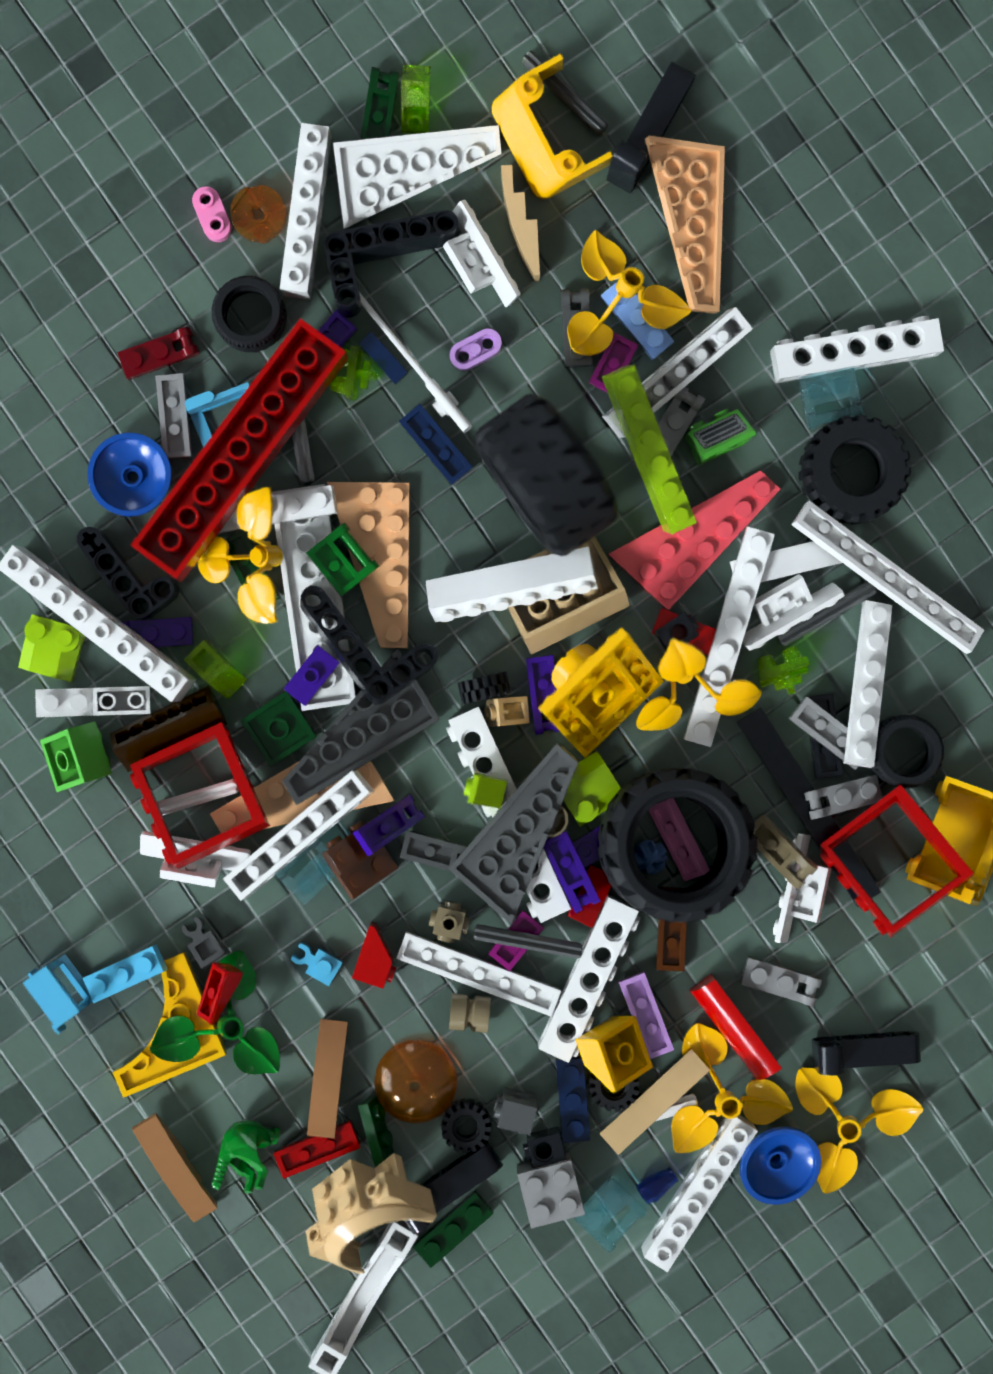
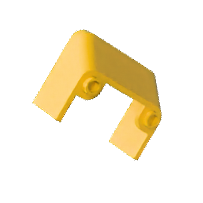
M561 54L521 75L492 104V115L497 125H499V129L534 196L543 200L559 194L610 166L613 158L611 152H608L585 165L581 156L573 150H565L554 155L529 105L541 98L544 90L542 81L563 70Z

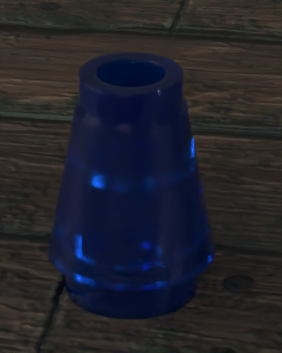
M669 1167L666 1170L664 1169L640 1179L641 1183L636 1185V1188L647 1205L652 1202L656 1204L679 1181L673 1170Z

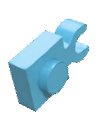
M300 942L298 947L305 951V957L299 958L293 954L291 960L298 965L307 964L309 967L305 972L306 974L330 986L343 960L322 948H319L315 954L307 943Z

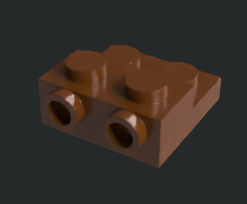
M362 820L348 829L350 834L342 839L338 835L325 845L328 849L321 853L351 900L398 869L384 846L372 855L367 856L353 832L365 825Z

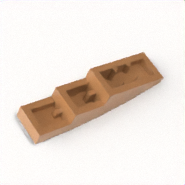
M320 1019L307 1136L335 1139L348 1022Z
M157 1113L132 1127L135 1136L160 1177L193 1222L198 1221L217 1209V1201L202 1184V1177L187 1159L186 1150Z

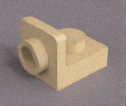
M528 696L487 699L484 714L488 721V726L529 724Z

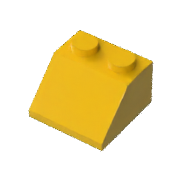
M612 1016L575 1039L584 1065L611 1092H617L653 1068L636 1016Z

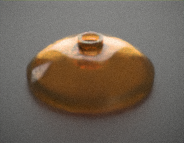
M424 1040L404 1041L393 1046L381 1058L375 1073V1092L384 1109L394 1118L407 1123L428 1122L440 1116L451 1104L457 1087L456 1070L447 1053L437 1045ZM418 1082L420 1088L413 1090L410 1088V1083Z

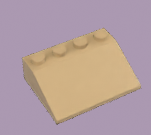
M595 536L578 548L589 546L598 589L590 590L585 594L565 595L556 600L546 599L536 601L531 605L508 607L531 655L630 606L626 590ZM545 549L527 559L550 555L553 553Z

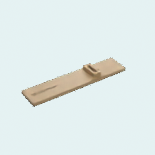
M691 1049L599 1134L619 1155L704 1077L710 1069Z

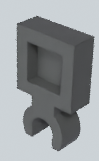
M199 917L193 918L197 924L195 931L191 932L187 925L181 926V929L186 936L192 937L193 942L187 946L200 968L205 969L227 953L214 932L210 930L204 933V922Z

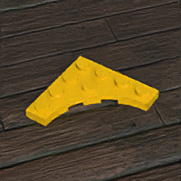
M186 952L164 960L168 970L161 973L165 1003L158 1027L167 1018L180 1015L187 1017L193 1022L194 1031L216 1029V1024L211 1025L197 1015L203 993ZM220 1034L196 1036L200 1042V1050L193 1058L183 1062L165 1061L150 1052V1045L154 1039L153 1036L147 1047L136 1058L113 1071L123 1098L225 1056L227 1051Z

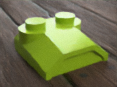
M32 614L25 626L24 632L26 637L18 668L73 682L85 635L70 624Z
M598 751L579 761L563 800L580 827L606 811L611 799L621 789Z

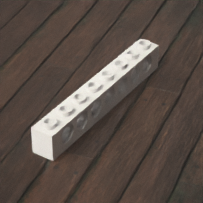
M12 545L1 560L0 571L169 701L181 702L197 680L25 547Z
M478 706L448 720L450 726L446 727V730L452 742L458 741L462 751L457 754L463 767H470L473 774L471 778L477 772L507 780L502 807L517 789ZM476 732L479 734L481 742L477 747L472 748L466 745L464 738L467 733ZM487 757L491 760L492 768L488 772L483 773L476 768V762L479 758ZM482 806L487 818L490 816L494 817L500 810L498 808ZM543 848L538 860V867L534 871L526 890L530 898V902L526 903L532 918L538 917L541 923L571 909ZM540 883L546 884L549 887V893L545 897H537L533 892L536 885Z

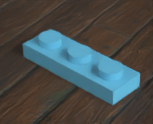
M157 944L82 979L93 1003H96L168 970Z

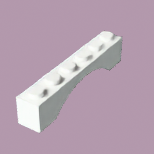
M404 1220L389 1222L362 1268L365 1270V1273L358 1275L313 1351L309 1368L319 1374L338 1373L373 1306L417 1239L418 1233L413 1234Z

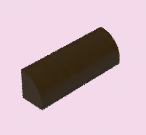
M207 686L184 697L181 702L169 704L109 733L113 752L127 772L132 771L131 764L222 722L224 725H227V721L214 693Z

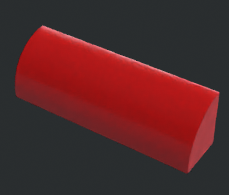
M711 974L689 990L756 1080L765 1079L782 1069Z

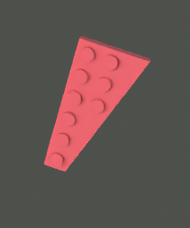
M760 470L691 508L697 521L696 524L674 534L664 532L660 525L609 553L608 556L666 610H669L780 491V488Z

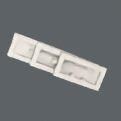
M814 541L770 551L760 583L842 562ZM736 560L730 561L732 573L736 564Z

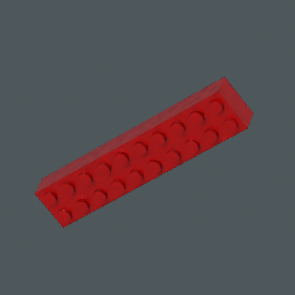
M300 318L130 546L175 579L183 582L236 511L239 501L251 491L347 362L348 356L346 351Z

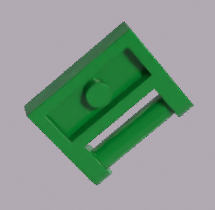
M346 523L340 525L306 552V555L340 597L380 566L375 559L373 561L349 533L350 528ZM340 538L363 566V569L359 572L354 569L334 544L337 539Z

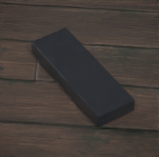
M833 693L808 696L809 699L836 719ZM809 735L815 778L820 779L844 775L842 760Z

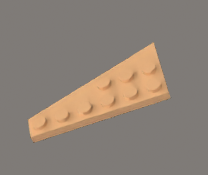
M327 482V485L334 486L338 510L337 516L340 525L346 523L350 528L349 533L370 559L372 561L375 559L380 565L374 572L359 582L380 648H408L410 483ZM349 550L354 569L359 572L363 569V566Z

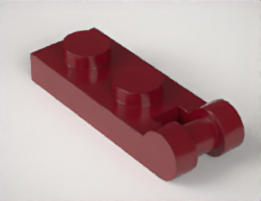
M191 327L180 328L168 335L117 352L126 378L131 380L199 355L198 347L193 344L191 338L193 336ZM181 342L183 349L176 351L175 343Z

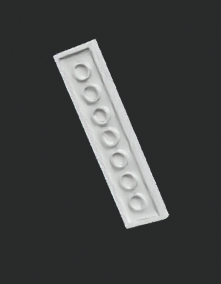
M321 484L301 488L273 491L272 495L322 487L326 485ZM330 515L275 524L277 545L283 553V560L280 565L296 672L318 645L338 660L300 607L302 591L308 586L315 585L324 590L345 619L342 597H340L306 555L307 551L332 532ZM309 595L305 598L306 603L310 606H317L321 603L320 599L315 595ZM326 617L322 620L325 628L333 629L337 626L336 620L331 617ZM343 639L338 643L341 650L350 651L347 639ZM341 662L307 706L301 703L302 711L347 705L355 698L354 680Z

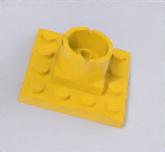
M622 628L609 636L606 643L598 651L589 644H581L568 651L566 657H562L558 661L552 673V682L557 690L549 695L539 707V710L585 758L664 682L632 638Z

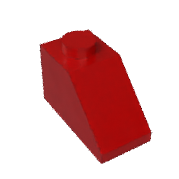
M371 922L352 979L383 989L386 982H392L396 967L391 966L394 958L376 923Z

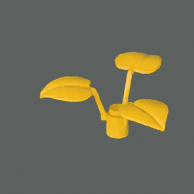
M595 230L592 232L582 250V268L587 276L595 281H601L606 277L610 281L619 279L616 283L618 294L600 319L588 311L578 312L571 318L567 327L570 347L575 353L592 356L600 354L609 347L613 340V331L603 323L622 297L632 298L638 293L639 302L644 304L641 309L643 319L650 326L657 329L670 328L691 313V309L684 300L670 289L660 285H651L645 289L642 285L644 282L643 273L635 267L625 269L626 257L621 248L605 238L599 231Z
M265 487L246 494L239 501L237 507V521L240 528L244 531H249L248 537L260 545L255 546L250 554L228 555L229 544L227 540L216 536L198 560L197 566L202 576L211 583H221L226 580L230 573L229 560L250 559L255 566L261 567L247 576L246 581L248 584H244L239 588L238 602L242 612L248 618L260 623H275L278 621L276 616L275 587L272 580L262 573L271 571L272 567L279 566L283 560V553L279 546L271 545L270 541L262 540L268 536L273 521L272 492L270 487Z
M672 638L668 650L659 664L661 677L671 682V698L668 700L664 696H659L649 701L639 713L636 727L640 730L659 731L668 729L676 724L682 715L681 706L675 703L677 699L676 682L686 684L693 679V676L713 698L718 700L715 704L716 711L726 716L738 715L749 710L759 700L762 691L753 682L739 679L726 684L722 688L721 694L716 693L699 674L706 665L704 654L696 647Z
M695 1023L687 1031L682 1044V1056L692 1049L710 1069L709 1073L720 1093L715 1098L716 1110H707L704 1113L699 1106L688 1105L676 1112L671 1125L673 1148L676 1153H689L699 1150L714 1140L718 1132V1124L713 1118L709 1117L710 1115H716L717 1117L722 1115L727 1119H734L743 1110L745 1117L751 1123L766 1125L793 1111V1106L786 1093L776 1083L768 1079H754L750 1081L746 1086V1096L743 1095L738 1100L734 1093L724 1089L712 1065H718L723 1062L727 1055L728 1047L725 1038L717 1030L701 1023Z
M801 1067L796 1075V1093L801 1105L814 1115L823 1114L829 1106L838 1120V1134L842 1139L838 1146L832 1142H824L818 1145L821 1155V1168L817 1181L824 1194L840 1189L854 1176L858 1166L857 1155L852 1149L843 1148V1145L857 1141L861 1135V1128H864L870 1120L876 1117V1125L881 1132L889 1136H899L907 1132L923 1112L921 1104L911 1095L895 1089H885L875 1094L871 1100L875 1112L870 1113L861 1122H858L853 1116L843 1117L833 1104L842 1095V1083L837 1075H820L814 1068Z

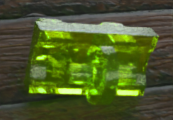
M350 346V350L345 349L348 360L343 368H347V376H336L331 382V391L344 395L347 400L356 401L359 379H361L360 388L368 389L369 380H377L378 373L370 371L371 361L366 360L363 361V367L360 370L363 352L359 350V346Z
M796 646L782 651L785 663L777 666L772 655L760 657L758 659V681L761 688L774 684L776 691L786 689L788 695H792L795 693L794 685L803 682L800 675L808 673L807 665L810 664L807 656L802 657Z

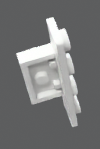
M464 199L452 211L457 216L458 227L462 235L448 240L443 245V248L470 293L493 285L504 306L508 307L520 296L517 283L511 278L505 268L504 262L495 251L488 234L478 222L474 210L470 208Z
M797 574L755 599L753 606L761 624L745 632L742 644L749 651L762 647L768 640L788 632L791 627L799 622L809 620L818 611L835 605L839 599L845 596L843 590L836 584L830 583L810 594L804 578Z
M142 831L140 837V854L164 859L160 869V878L215 888L221 869L233 871L251 856L249 849L227 846L178 869L172 863L167 864L162 854V849L165 846L161 838L157 839L153 832ZM172 836L179 853L204 842Z
M799 833L797 838H794L793 844L807 856L811 836ZM795 863L791 868L794 872H797L800 866ZM817 865L818 869L813 875L809 874L806 877V883L801 889L795 888L787 881L786 891L781 894L779 900V907L782 908L780 918L775 921L773 934L776 935L775 942H788L793 917L820 923L831 868Z

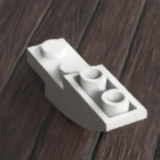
M150 686L35 689L36 717L150 714Z

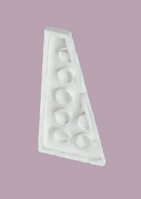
M499 125L333 143L343 228L345 229L373 216L384 209L394 206L500 155Z

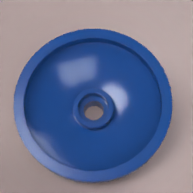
M121 433L106 439L96 448L88 465V484L93 496L105 509L121 516L135 517L151 512L163 502L172 482V469L167 454L159 444L142 434ZM136 472L138 479L135 482H131L129 477L132 473Z
M786 1126L772 1128L754 1138L745 1149L740 1161L741 1181L747 1192L760 1202L772 1205L789 1203L803 1196L813 1186L820 1172L821 1155L814 1140L804 1131Z

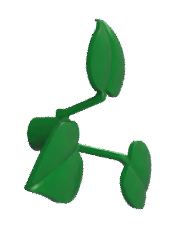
M238 950L223 957L219 963L231 964L243 972L241 981L231 996L236 1000H242L254 991L256 974L244 952ZM231 998L227 1003L228 1015L223 1016L218 1021L216 1029L194 1031V1024L190 1019L180 1015L172 1016L163 1021L158 1027L150 1045V1052L156 1057L170 1062H183L193 1058L199 1052L200 1042L196 1036L220 1034L228 1040L239 1039L241 1041L233 1049V1060L236 1067L242 1072L256 1075L278 1073L280 1069L279 1049L272 1034L262 1027H252L244 1037L242 1034L244 1026L240 1019L234 1017L235 1011H233Z

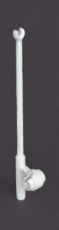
M343 272L337 275L339 278L346 277ZM360 293L362 306L426 383L427 389L435 397L434 400L436 402L432 406L441 417L450 415L464 433L468 432L472 428V424L458 409L457 405H459V402L450 391L445 393L435 379H431Z

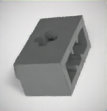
M504 1087L502 1095L497 1094L493 1108V1117L497 1118V1127L531 1135L537 1111L536 1095Z

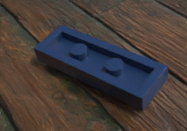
M421 404L417 405L399 420L401 426L451 486L473 469L472 465Z
M571 1057L569 1063L555 1058L563 1143L590 1141L585 1072L582 1057Z

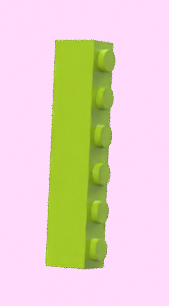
M626 365L602 376L601 378L663 531L674 534L696 524L697 521L635 365Z

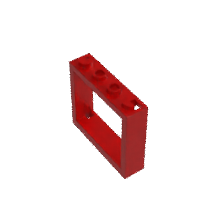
M222 722L130 765L133 771L130 774L131 781L136 789L140 788L144 797L140 799L142 807L146 814H151L154 823L151 824V828L156 838L162 839L165 846L162 849V854L168 865L172 863L173 866L180 869L270 826L231 735ZM217 739L252 819L179 853L145 772Z
M899 785L820 844V850L822 851L820 854L821 859L829 868L832 866L836 868L840 873L837 878L846 890L851 888L858 896L855 898L858 906L864 912L869 910L875 918L873 924L882 935L887 933L890 938L971 879L974 874L902 785ZM897 803L957 877L892 924L834 852V849Z

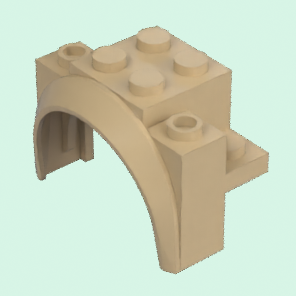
M393 1153L375 1168L352 1159L348 1160L312 1189L318 1222L306 1230L309 1253L312 1257L333 1263L356 1274H364L365 1270L362 1269L358 1251L361 1245L360 1242L353 1239L369 1229L393 1221L416 1220L432 1223L437 1215L431 1190L407 1180L402 1157Z

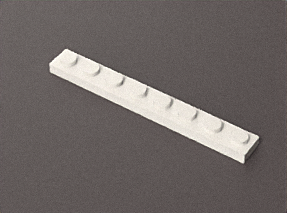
M810 500L804 504L791 524L964 653L968 654L973 651L984 629Z
M748 526L744 533L702 678L718 694H721L722 688L731 682L775 535ZM701 683L697 691L684 740L711 747L721 714L715 709V704L718 700L713 698Z

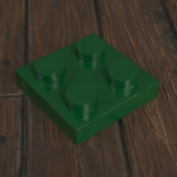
M286 691L240 720L270 767L317 737L291 695Z

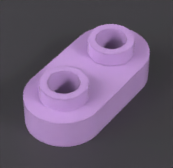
M483 329L456 343L450 351L452 366L459 371H468L495 357L501 350V337L493 329ZM490 340L493 343L492 348H484L483 342ZM466 353L469 359L466 362H461L458 359L460 354Z

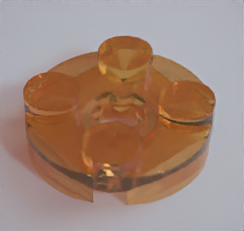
M265 185L243 188L235 195L230 208L234 228L243 238L251 242L261 244L269 242L282 231L286 222L287 211L280 195ZM264 208L263 214L265 217L254 220L252 210Z

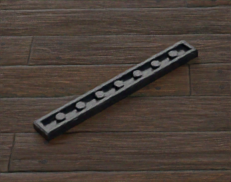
M759 707L736 723L820 850V844L838 832L840 828L831 815L813 820L810 819L809 811H811L809 800L806 801L804 792L812 791L814 788L763 710ZM848 840L834 849V852L871 898L881 893ZM832 866L831 868L836 876L840 875L836 868ZM851 888L846 890L854 904L859 907L855 901V898L858 897Z

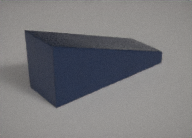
M372 332L359 342L360 348L395 385L408 374Z

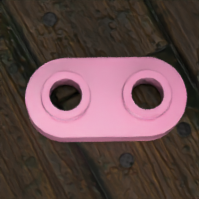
M207 186L199 188L195 191L192 202L203 231L211 241L223 242L231 235L232 226L222 200L215 189ZM208 196L211 198L208 204L202 203L204 197ZM220 222L221 227L219 229H212L213 223Z

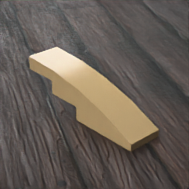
M501 165L503 197L510 229L529 274L534 282H538L540 279L537 219L526 220L525 192L514 193L512 165Z

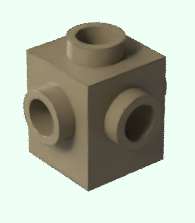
M445 901V904L439 903L438 910L432 909L429 926L434 927L432 934L438 935V940L453 943L454 939L460 940L461 933L467 934L470 918L465 917L466 909L461 908L462 904ZM446 919L454 921L452 928L444 926Z

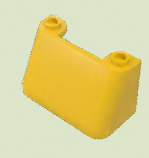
M946 776L944 781L938 783L935 791V796L938 797L940 805L933 824L974 873L971 879L948 896L970 905L978 906L993 873V792ZM927 840L921 855H917L915 859L910 858L905 873L908 874L907 880L935 891L940 890L957 877Z

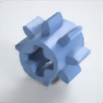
M645 840L639 843L635 849L636 853H634L640 871L642 872L646 869L648 874H656L663 870L666 865L665 861L669 859L662 842L655 845L652 840Z

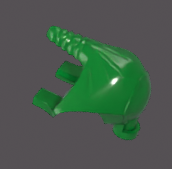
M242 1120L233 1123L226 1131L222 1140L216 1164L217 1167L214 1173L215 1176L212 1181L213 1188L216 1190L220 1188L227 1167L230 1165L238 1175L246 1177L244 1193L250 1194L253 1192V1189H263L268 1170L259 1160L257 1148H265L271 1144L276 1145L280 1136V1128L273 1127L269 1129L259 1122L252 1120ZM247 1164H249L254 1170L258 1172L257 1176L255 1174V1171H253Z

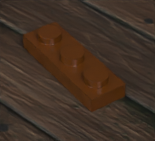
M660 886V889L665 890H678L687 888ZM658 919L656 970L685 971L687 923Z

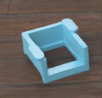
M248 382L216 395L211 391H206L185 401V407L192 418L203 448L212 437L203 413L241 398L250 386Z
M66 954L41 970L35 968L28 973L29 979L23 982L24 986L53 1023L52 1028L57 1034L66 1029V1021L93 1002L82 979L83 977ZM57 967L61 968L84 999L79 1004L76 1003L53 972Z

